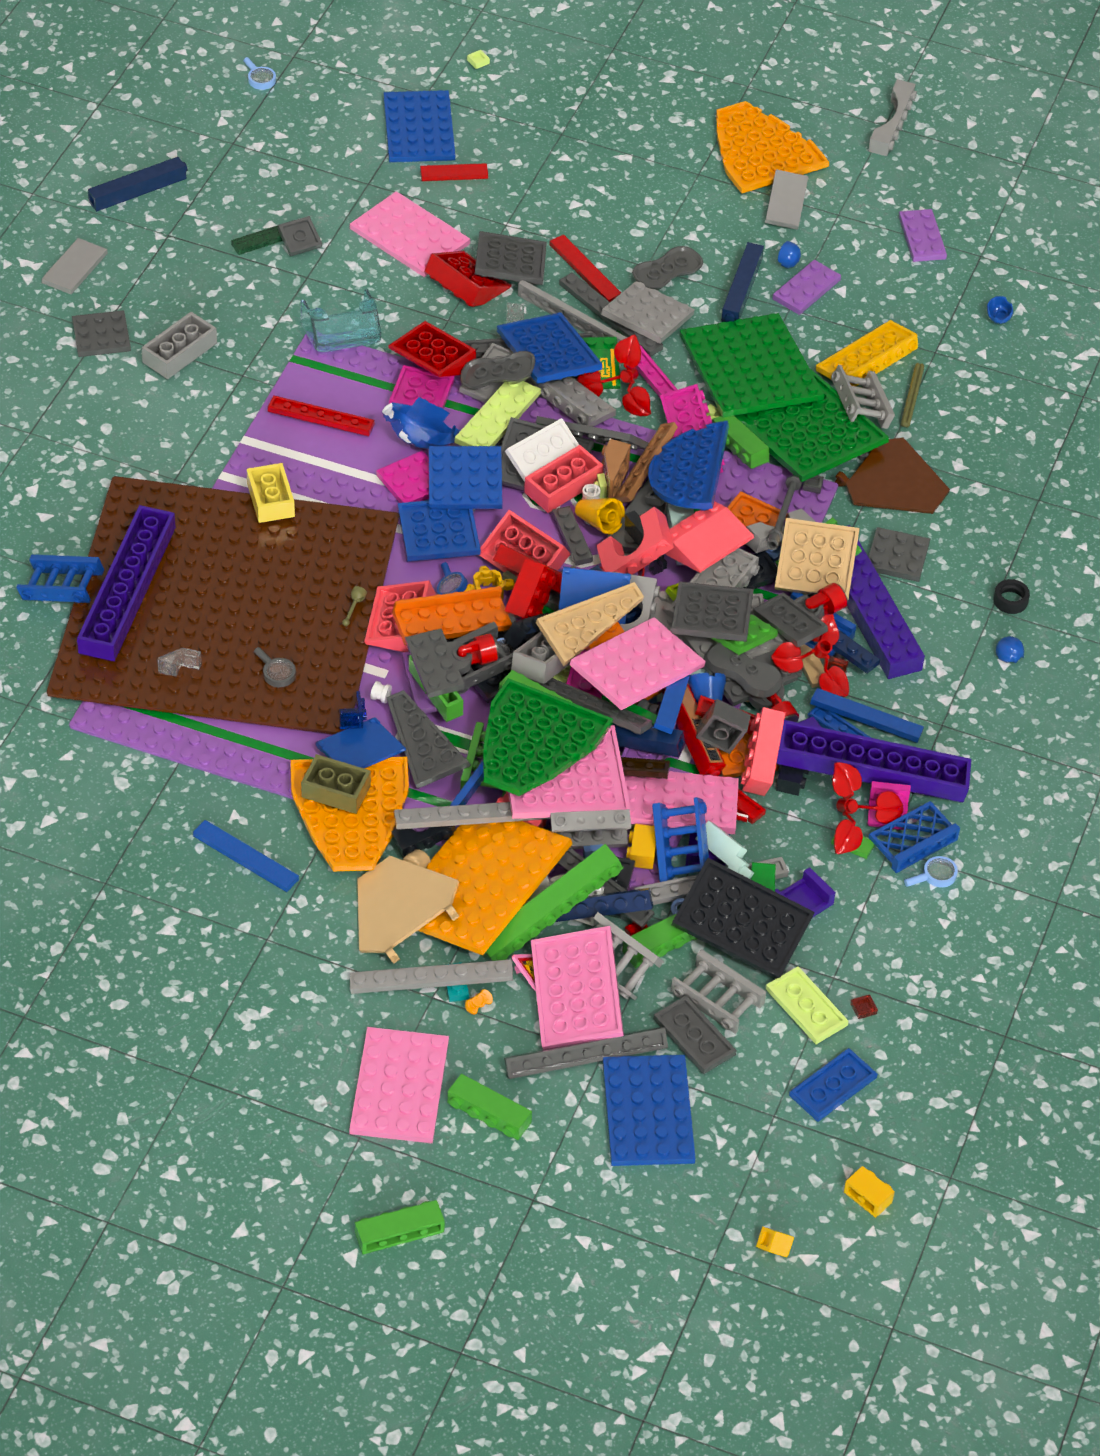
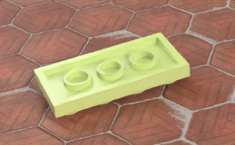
M799 967L766 984L768 993L815 1044L848 1026L849 1021Z

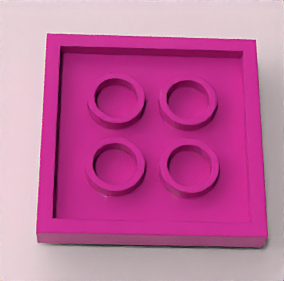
M403 365L389 404L393 402L412 406L420 397L444 409L455 376L438 377L425 369Z
M423 450L376 470L377 477L399 503L429 499V457Z

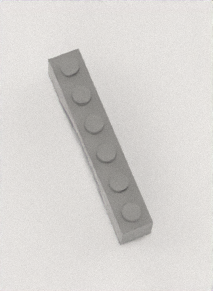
M896 80L891 96V103L896 113L886 124L874 129L870 138L868 152L888 156L889 151H893L894 140L897 141L899 130L903 128V120L907 119L908 110L912 108V100L915 101L916 84Z

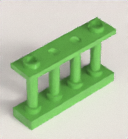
M476 722L466 758L471 766L463 769L460 790L480 765L477 758L483 755L481 743L484 742L486 734L484 723ZM484 780L480 784V786L500 789L490 784L484 783Z

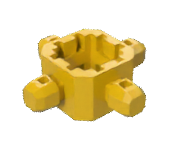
M485 565L479 567V572L473 575V584H468L465 591L481 589L480 585L489 586L492 583V586H501V598L503 600L504 590H512L515 584L513 579L502 580L499 571L489 570Z

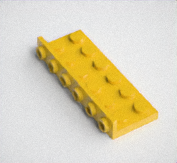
M889 320L817 364L816 371L831 379L832 373L839 364L842 365L845 374L849 376L864 378L868 371H873L877 374L918 348L917 334ZM850 383L851 386H858V384Z

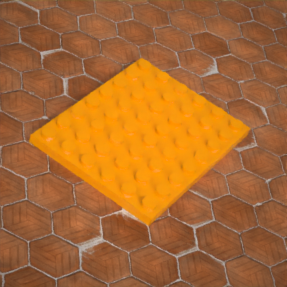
M523 821L460 825L454 832V835L445 842L431 859L426 868L459 881L452 906L460 917L453 921L448 913L444 911L418 931L483 955L573 844L571 838Z

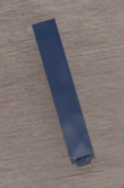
M175 157L89 188V203L97 212L187 179V165L179 157Z
M747 242L722 309L721 322H734V320L741 318L763 259V245Z
M615 723L612 724L615 725L619 747L679 758L685 745L682 730L674 729L672 734L653 728L654 725H652L650 729L640 735L624 727H619Z

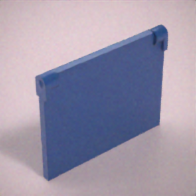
M563 566L559 610L630 584L631 574ZM626 615L618 621L619 624H625Z
M376 717L315 743L316 747L328 758L364 769L406 751V748L380 724Z

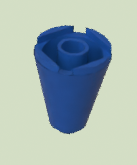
M709 673L690 675L688 683L697 704L701 695L713 700L718 699L722 701L726 675L721 673H715V676L709 675Z

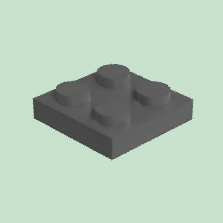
M310 216L278 225L277 229L290 256L322 247V242Z

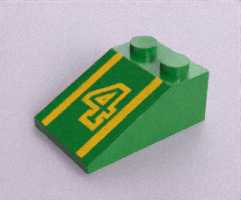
M617 337L582 338L602 363V370H599L601 380L620 375L619 362L614 355ZM620 379L602 383L603 389H620L621 387Z

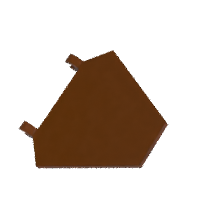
M904 437L889 439L888 443L873 449L850 479L841 471L835 476L837 478L835 483L840 487L846 486L852 504L858 506L933 514L950 492L948 486Z

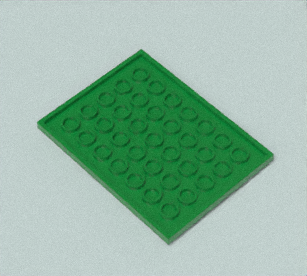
M779 313L680 330V337L723 418L824 400L822 389Z
M812 369L810 370L824 393V400L735 415L739 421L769 447V453L794 476L799 477L801 482L889 442V436L865 415L858 414L855 421L851 422L838 392Z

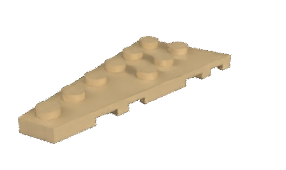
M633 582L537 618L536 624L562 665L565 666L571 659L580 654L642 602L644 596L636 583Z

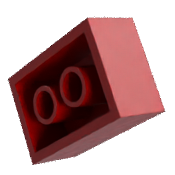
M525 558L504 611L518 620L543 614L542 610L549 601V593L556 583L557 574L547 566Z

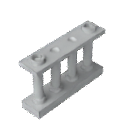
M838 364L836 370L832 373L831 379L850 421L854 422L858 414L875 417L878 419L881 428L888 429L895 414L876 373L868 371L864 378L849 376L845 374L842 365ZM850 383L862 385L863 388L851 386ZM855 394L867 396L868 399L856 397ZM860 405L870 406L873 410L862 408Z
M630 809L550 813L551 829H548V831L571 838L573 844L570 848L583 849V846L606 844L609 848L628 847L627 829H631Z
M597 912L593 918L598 922L596 926L598 928L611 927L614 950L623 941L629 945L627 952L616 965L617 977L634 955L640 953L644 956L643 962L627 984L623 987L618 983L620 995L626 999L631 997L636 1000L638 997L631 993L637 982L649 966L652 967L655 964L660 968L664 961Z
M702 949L696 956V968L683 981L676 977L672 979L671 991L675 996L679 998L687 996L700 1011L720 1023L726 1030H730L735 1034L738 1032L739 1027L738 1018L751 1004L758 1008L765 1004V990ZM703 972L713 977L699 992L690 987ZM718 983H722L729 989L715 1003L706 998ZM734 994H739L745 1000L731 1014L722 1008Z

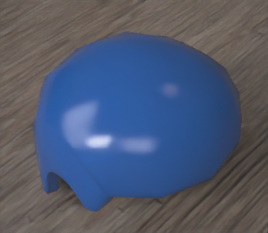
M786 241L782 245L778 255V262L781 263V266L792 268L799 262L801 258L799 246L790 241Z
M995 296L987 303L988 317L993 322L999 324L1009 321L1013 316L1012 303H1009L1004 296Z
M1013 636L1004 637L996 645V655L1001 661L1006 663H1017L1021 657L1024 658L1023 643Z

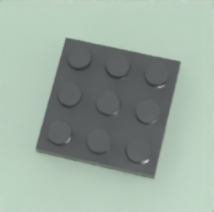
M124 310L72 316L78 357L131 351Z
M877 527L869 559L879 574L919 582L930 538Z

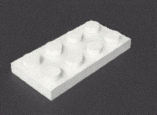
M561 418L507 448L505 453L523 481H525V477L577 447L579 444Z

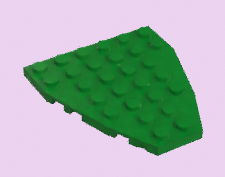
M508 678L491 701L483 745L484 783L517 796L529 792L554 779L595 750L612 726L613 718Z

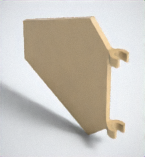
M389 856L377 864L374 870H369L357 879L359 951L361 953H386L393 964H395L400 958L393 948L444 911L448 913L453 921L460 917L452 906L459 881L452 877Z

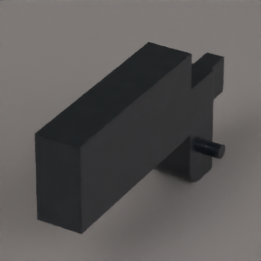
M634 510L625 514V530L640 546L644 537V530L640 516ZM664 554L648 564L649 571L653 575L667 569V561L664 559Z

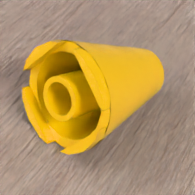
M615 498L583 499L575 507V513L579 518L604 534L616 533L622 526V517L625 518L624 506L621 501Z

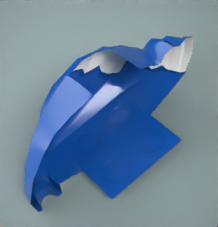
M420 397L412 406L392 402L382 410L383 417L391 423L396 435L405 443L413 444L415 447L429 449V446H449L455 442L456 435L461 431L455 425L451 429L443 422L450 414L449 412Z

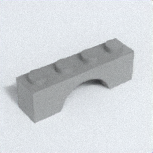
M802 508L787 514V518L815 522ZM762 522L747 526V529L754 535V538L746 544L755 553L768 550L766 545L768 534L775 526ZM784 524V526L782 527V530H781L783 534H784L785 524Z

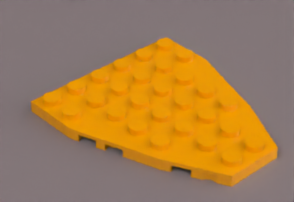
M746 101L716 110L717 141L725 173L741 194L773 184L776 169L804 175L829 167L828 159L812 140L806 141L802 138L800 132L794 133L790 130L788 124L774 115L770 114L767 116L762 113V109L754 107Z
M390 757L365 768L371 770V786L357 814L303 798L301 795V782L313 759L291 760V795L312 841L333 872L374 870L392 839L391 831L396 828L394 810L403 809L409 793L407 757Z

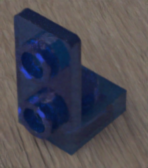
M356 691V708L339 709L340 729L363 728V720H367L365 699L361 698L360 691Z

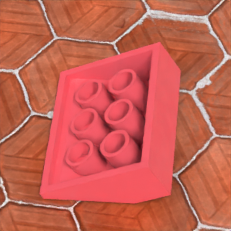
M714 501L713 509H700L669 529L674 548L666 552L665 555L701 573L752 540L754 535L727 507Z
M508 510L480 547L481 553L479 556L502 572L510 571L518 577V572L493 561L500 544L508 546L556 570L561 568L569 557L570 552L565 546L511 510Z
M430 580L377 587L364 641L365 644L400 652H409L407 646L404 645L392 614L394 603L402 599L435 596L436 593Z

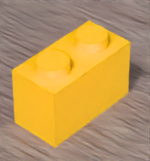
M635 824L634 831H630L629 843H632V846H628L626 858L634 860L636 862L635 867L653 869L656 851L655 828L650 825Z
M863 1166L846 1180L844 1188L846 1195L875 1218L892 1204L895 1192L889 1184L882 1182L872 1171L867 1170Z

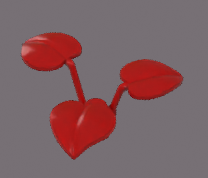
M631 335L619 341L614 348L616 360L619 363H624L626 368L621 371L620 375L601 380L599 371L578 376L576 381L598 397L603 392L602 383L621 379L624 383H630L627 388L628 394L622 398L624 408L636 416L651 415L650 396L647 390L640 386L631 389L639 375L638 370L634 367L641 360V348L636 335Z
M833 614L825 615L821 619L828 626V631L812 640L818 643L811 651L801 655L799 647H796L792 642H786L778 646L771 655L774 664L782 671L788 673L800 671L803 668L802 659L811 654L818 658H824L825 673H822L818 679L820 689L841 697L848 696L849 682L845 672L837 666H832L829 670L827 669L828 659L830 658L828 654L831 652L832 646L839 639V631Z
M840 762L834 763L832 786L834 792L843 797L837 801V810L843 813L842 815L846 816L849 820L843 819L836 827L834 835L835 854L852 852L861 845L863 839L862 830L855 826L856 821L849 815L855 813L858 808L876 810V820L883 824H888L900 818L904 810V805L900 798L891 791L881 792L877 796V806L858 805L857 801L851 797L854 795L853 791L860 789L862 785L861 775L855 767Z

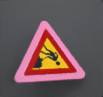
M532 954L513 955L512 960L516 964L514 966L516 974H523L536 992Z

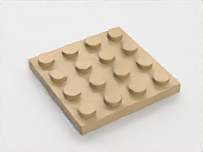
M786 518L775 590L815 595L818 593V590L831 583H836L843 588L848 600L860 528Z

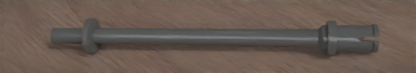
M792 475L786 479L785 484L788 490L776 525L768 534L766 545L770 550H776L783 538L781 530L795 490L800 489L802 484L797 476Z

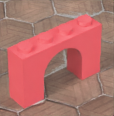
M653 507L640 516L644 537L637 550L630 555L625 556L622 544L612 536L596 545L603 569L606 572L633 575L674 548L665 514L656 507Z

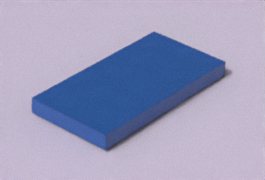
M848 1048L789 1092V1096L819 1122L875 1080L878 1074Z

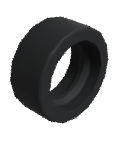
M1015 579L1003 580L995 588L994 604L1000 611L1007 614L1021 613L1028 605L1030 590L1021 581ZM1013 592L1021 596L1022 599L1010 601L1002 597L1001 594Z

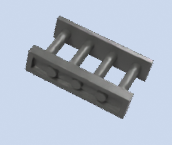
M491 622L454 640L466 645L472 642L474 637L490 633L496 640L500 657L499 660L493 663L483 664L484 667L476 671L470 667V670L466 673L467 675L462 677L465 689L457 691L459 694L505 670H511L513 653L507 655L497 641L498 626L495 622Z

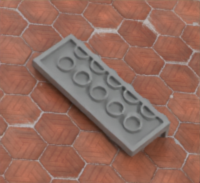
M530 376L524 381L540 388V395L578 424L594 427L616 416V409L572 377L537 384Z
M738 548L701 573L698 572L690 583L737 588L747 587L752 576H756L759 571V557ZM676 599L667 609L668 616L673 617Z

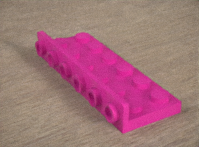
M697 384L660 395L667 423L675 422L678 426L672 439L691 429L697 431L706 428V424L712 423L711 416L706 415V413L710 412L707 403H703V400H706L704 392L699 390ZM722 460L720 473L723 472L722 466L725 465L724 460Z

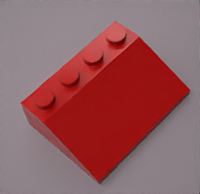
M465 251L431 253L424 271L430 275L431 279L441 283L443 288L452 291L454 296L463 299L470 307L484 305L511 287V284L504 279L475 275L476 259Z
M427 321L422 322L388 345L389 349L438 377L461 375L465 364L476 359V349Z

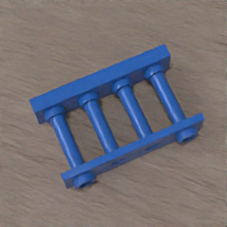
M32 554L29 561L34 569L33 575L28 585L18 584L17 590L22 600L90 603L91 599L86 587L91 576L102 575L104 568L99 557ZM41 573H50L45 586L36 585ZM58 574H67L62 586H53ZM76 574L84 575L79 587H70Z
M695 797L694 805L668 809L662 803L652 804L660 882L673 880L675 875L700 872L705 861L709 858L705 814L707 813L706 803L703 799ZM695 813L696 825L676 828L668 827L667 819L669 817ZM697 833L698 844L675 848L670 846L669 838L671 836ZM699 852L700 864L681 867L672 866L671 858L673 856Z

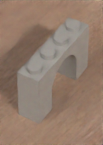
M631 575L630 584L635 582L644 598L638 604L642 609L640 617L632 623L620 624L625 632L651 619L652 613L655 614L657 603L654 600L655 597H659L660 586H657L656 578Z

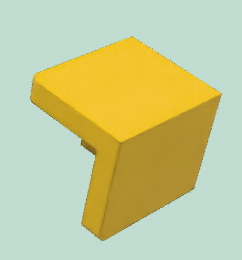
M762 1226L756 1247L770 1253L788 1257L794 1237Z

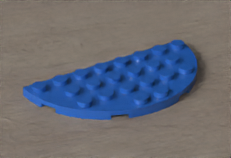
M728 421L706 424V428L697 431L691 429L666 443L662 447V451L653 457L649 465L648 476L651 488L659 498L678 507L701 510L713 509L729 429Z

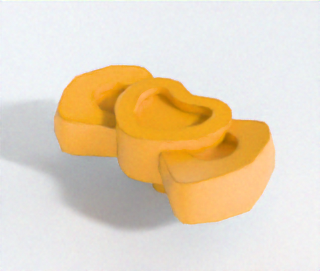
M482 989L475 997L465 1001L466 1011L473 1015L477 1014L478 1008L492 1003V994L488 990Z

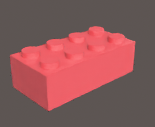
M578 445L525 477L524 493L549 513L552 509H556L582 493L585 485L594 484L597 481V474L603 473L604 465L581 445Z
M763 707L760 713H756L755 719L752 720L750 730L753 733L747 743V748L750 750L748 755L745 756L744 766H746L745 773H742L740 784H743L742 791L765 796L772 786L786 712Z

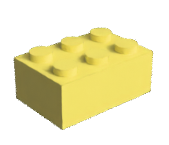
M283 463L247 469V485L258 522L295 517L294 499Z

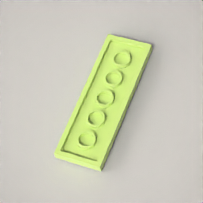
M524 381L518 383L504 382L456 435L454 443L461 446H495L506 434L510 418L519 419L541 394V389Z

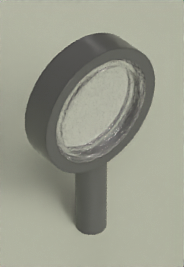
M260 647L254 650V653L265 663L263 677L269 685L285 687L295 680L296 668L290 660L285 658L271 659Z

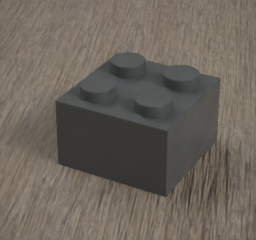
M716 699L700 720L696 738L730 754L747 732L751 715Z

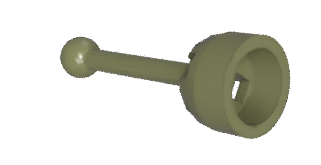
M355 586L352 589L351 597L353 603L346 619L342 621L344 626L350 624L349 619L356 603L362 602L367 595V591L362 587Z

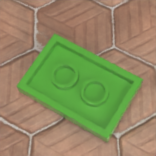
M750 615L747 642L711 639L718 643L720 642L724 647L740 655L777 637L778 630L756 616Z

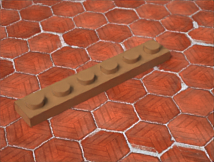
M675 422L660 425L614 497L622 503L630 502L634 499L636 492L648 476L649 465L653 457L658 455L662 451V447L674 436L678 428Z

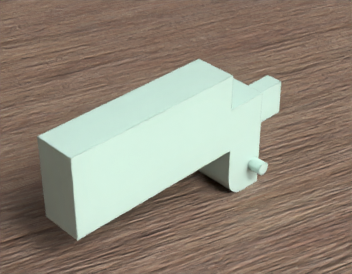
M708 820L706 823L708 850L726 863L729 869L750 879L754 872L748 868L750 864L742 859L747 849L716 824Z

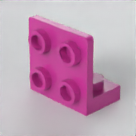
M872 781L869 806H877L876 799L881 792L891 791L900 798L904 805L901 815L903 816L908 813L911 785ZM868 809V826L883 827L886 825L876 820V810ZM894 827V828H892V829L904 830V828H901V827Z

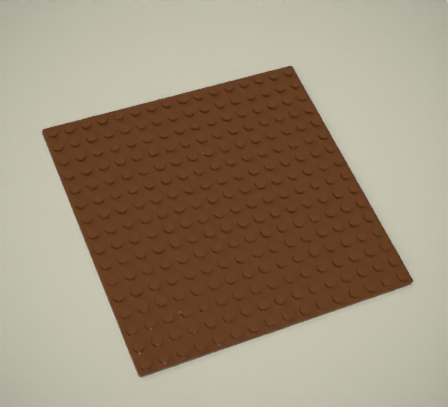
M114 476L110 483L88 557H99L104 572L102 575H92L86 587L91 599L90 603L74 602L47 688V696L327 734H336L350 728L369 650V645H366L364 642L377 587L384 585L399 521V513L294 499L295 517L259 523L250 493ZM139 505L175 513L176 528L115 662L79 654L77 637ZM355 586L362 587L367 591V595L362 602L356 603L349 619L350 624L344 626L342 621L346 619L353 603L351 597L352 589ZM260 647L271 659L285 658L290 660L296 668L295 680L285 687L269 685L263 677L265 663L254 653V650ZM284 665L273 666L267 671V675L274 680H284L292 674V670Z

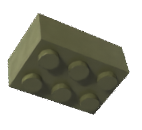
M316 754L301 782V795L303 798L357 814L371 786V770Z

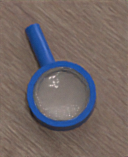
M442 563L441 568L445 577L438 583L437 593L442 595L465 591L468 585L465 576L461 572L451 573L448 563Z

